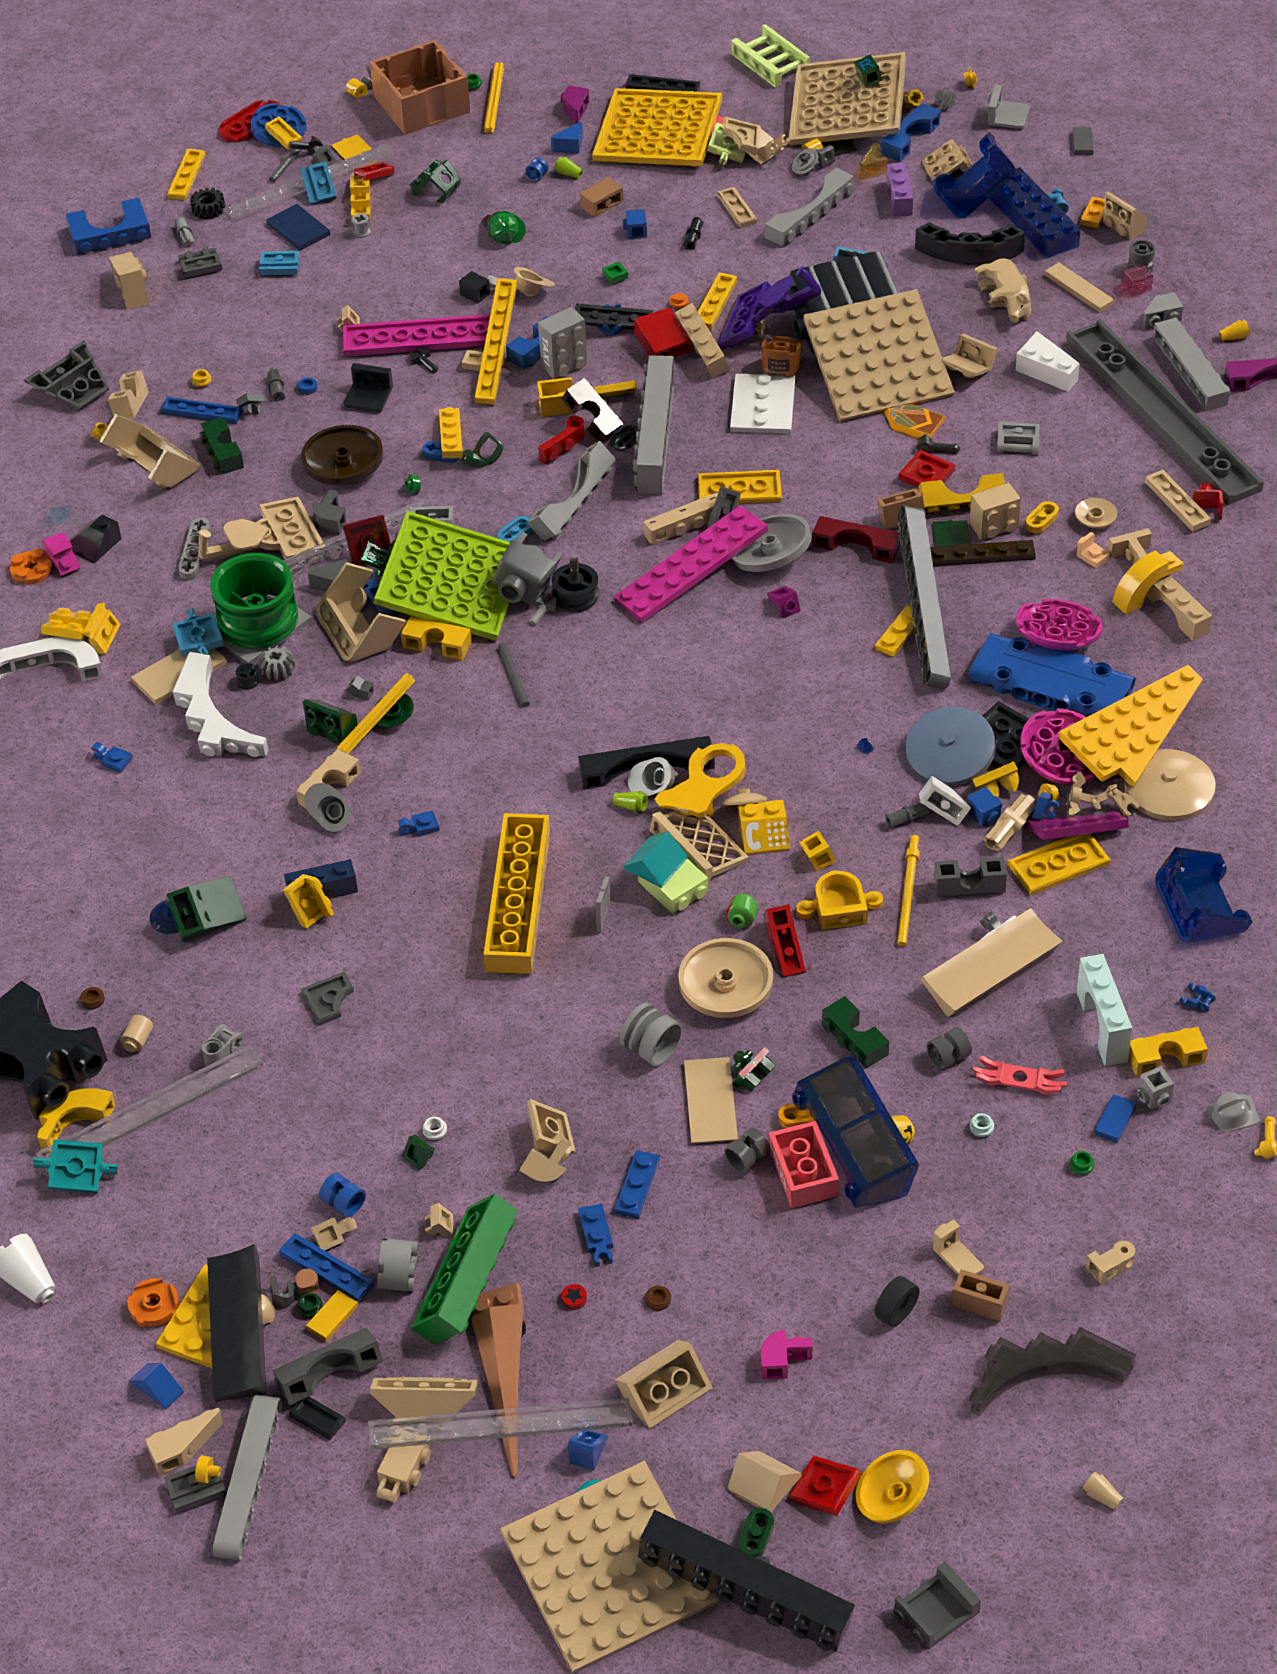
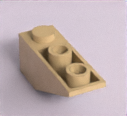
M219 1407L214 1410L205 1411L200 1416L188 1421L179 1422L176 1426L165 1431L156 1432L151 1437L145 1439L149 1454L159 1476L184 1466L223 1424Z

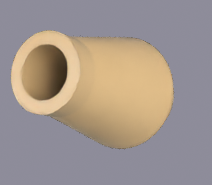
M1096 1472L1089 1477L1082 1488L1087 1492V1496L1109 1506L1113 1510L1124 1499L1103 1474L1099 1475Z

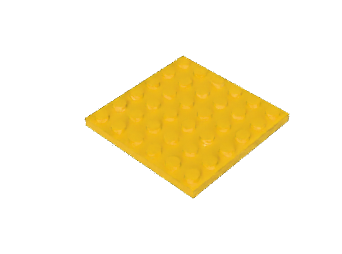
M615 88L592 154L593 161L702 166L723 100L722 93Z

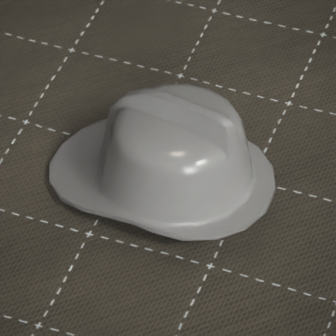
M655 757L640 762L631 769L628 776V786L632 792L642 791L647 796L654 795L663 790L670 789L678 773L674 771L665 758Z
M317 783L308 788L304 798L305 807L308 812L328 831L337 832L344 829L351 818V808L344 797L335 788L326 783Z
M1232 1092L1223 1093L1207 1109V1113L1221 1131L1225 1132L1245 1128L1260 1121L1250 1095Z

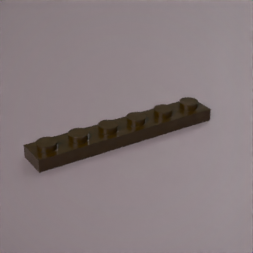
M1033 540L930 547L933 566L1034 560L1036 557Z

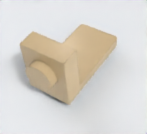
M954 1219L947 1224L940 1225L934 1232L933 1250L957 1275H959L961 1269L975 1274L983 1272L984 1265L959 1241L960 1225Z

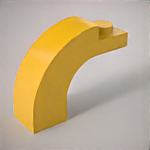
M1155 550L1145 555L1122 577L1115 590L1112 602L1124 614L1142 608L1150 587L1162 577L1181 571L1184 563L1171 551L1160 555Z
M94 1088L78 1089L69 1092L66 1101L61 1106L54 1109L46 1106L39 1115L42 1127L38 1131L37 1140L39 1141L41 1151L50 1153L53 1147V1139H58L61 1132L68 1125L76 1121L91 1120L106 1124L116 1106L113 1092Z

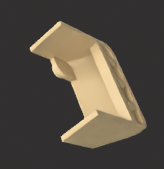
M118 414L114 415L100 439L101 443L119 451L117 455L127 461L131 458L149 470L151 473L148 478L164 489L167 486L172 488L194 474L200 466L197 461L159 433Z
M345 562L318 603L316 616L342 658L346 661L355 662L387 650L406 621L405 619L378 613L369 625L361 610L367 603L363 587L372 575L373 570Z

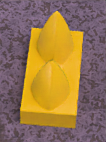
M1011 762L974 778L973 783L976 790L986 787L994 796L999 797L997 781H999L1005 789L1015 792L1019 784L1017 766L1015 762Z

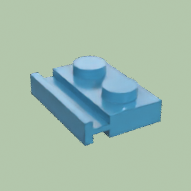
M326 161L309 165L306 168H300L310 204L337 198Z
M299 251L261 252L259 274L298 275Z

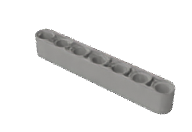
M254 1395L214 1539L213 1556L215 1558L242 1560L243 1556H240L246 1546L249 1534L247 1528L251 1527L255 1512L253 1506L258 1501L261 1489L259 1483L264 1478L267 1463H265L266 1457H269L273 1440H271L272 1434L276 1433L280 1418L277 1415L282 1410L281 1398Z

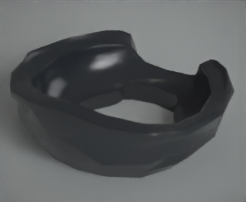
M626 425L611 438L609 445L617 451L626 450L636 444V434L639 431L638 427Z

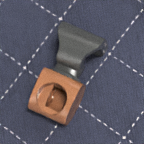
M311 1269L300 1270L296 1274L295 1282H286L287 1289L285 1294L278 1291L276 1277L274 1275L271 1276L270 1284L275 1304L278 1307L287 1308L294 1301V1295L296 1294L299 1297L306 1293L317 1294L319 1284L316 1272Z

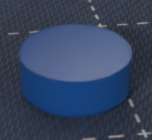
M310 377L302 378L297 383L298 391L304 395L313 394L318 389L317 381Z

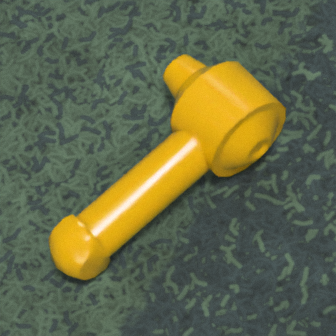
M1267 1116L1264 1119L1265 1141L1260 1142L1259 1148L1254 1150L1255 1156L1270 1159L1277 1157V1142L1275 1140L1276 1121L1274 1117Z

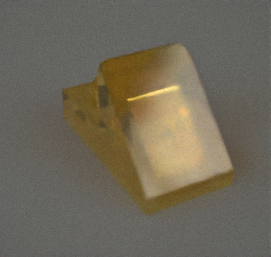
M873 143L860 165V179L864 180L887 173L888 159L882 157L880 144Z

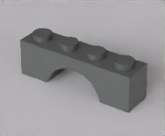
M365 1327L274 1369L273 1373L281 1394L288 1404L292 1405L313 1395L316 1384L331 1373L341 1370L362 1372L384 1362L377 1340L368 1328Z

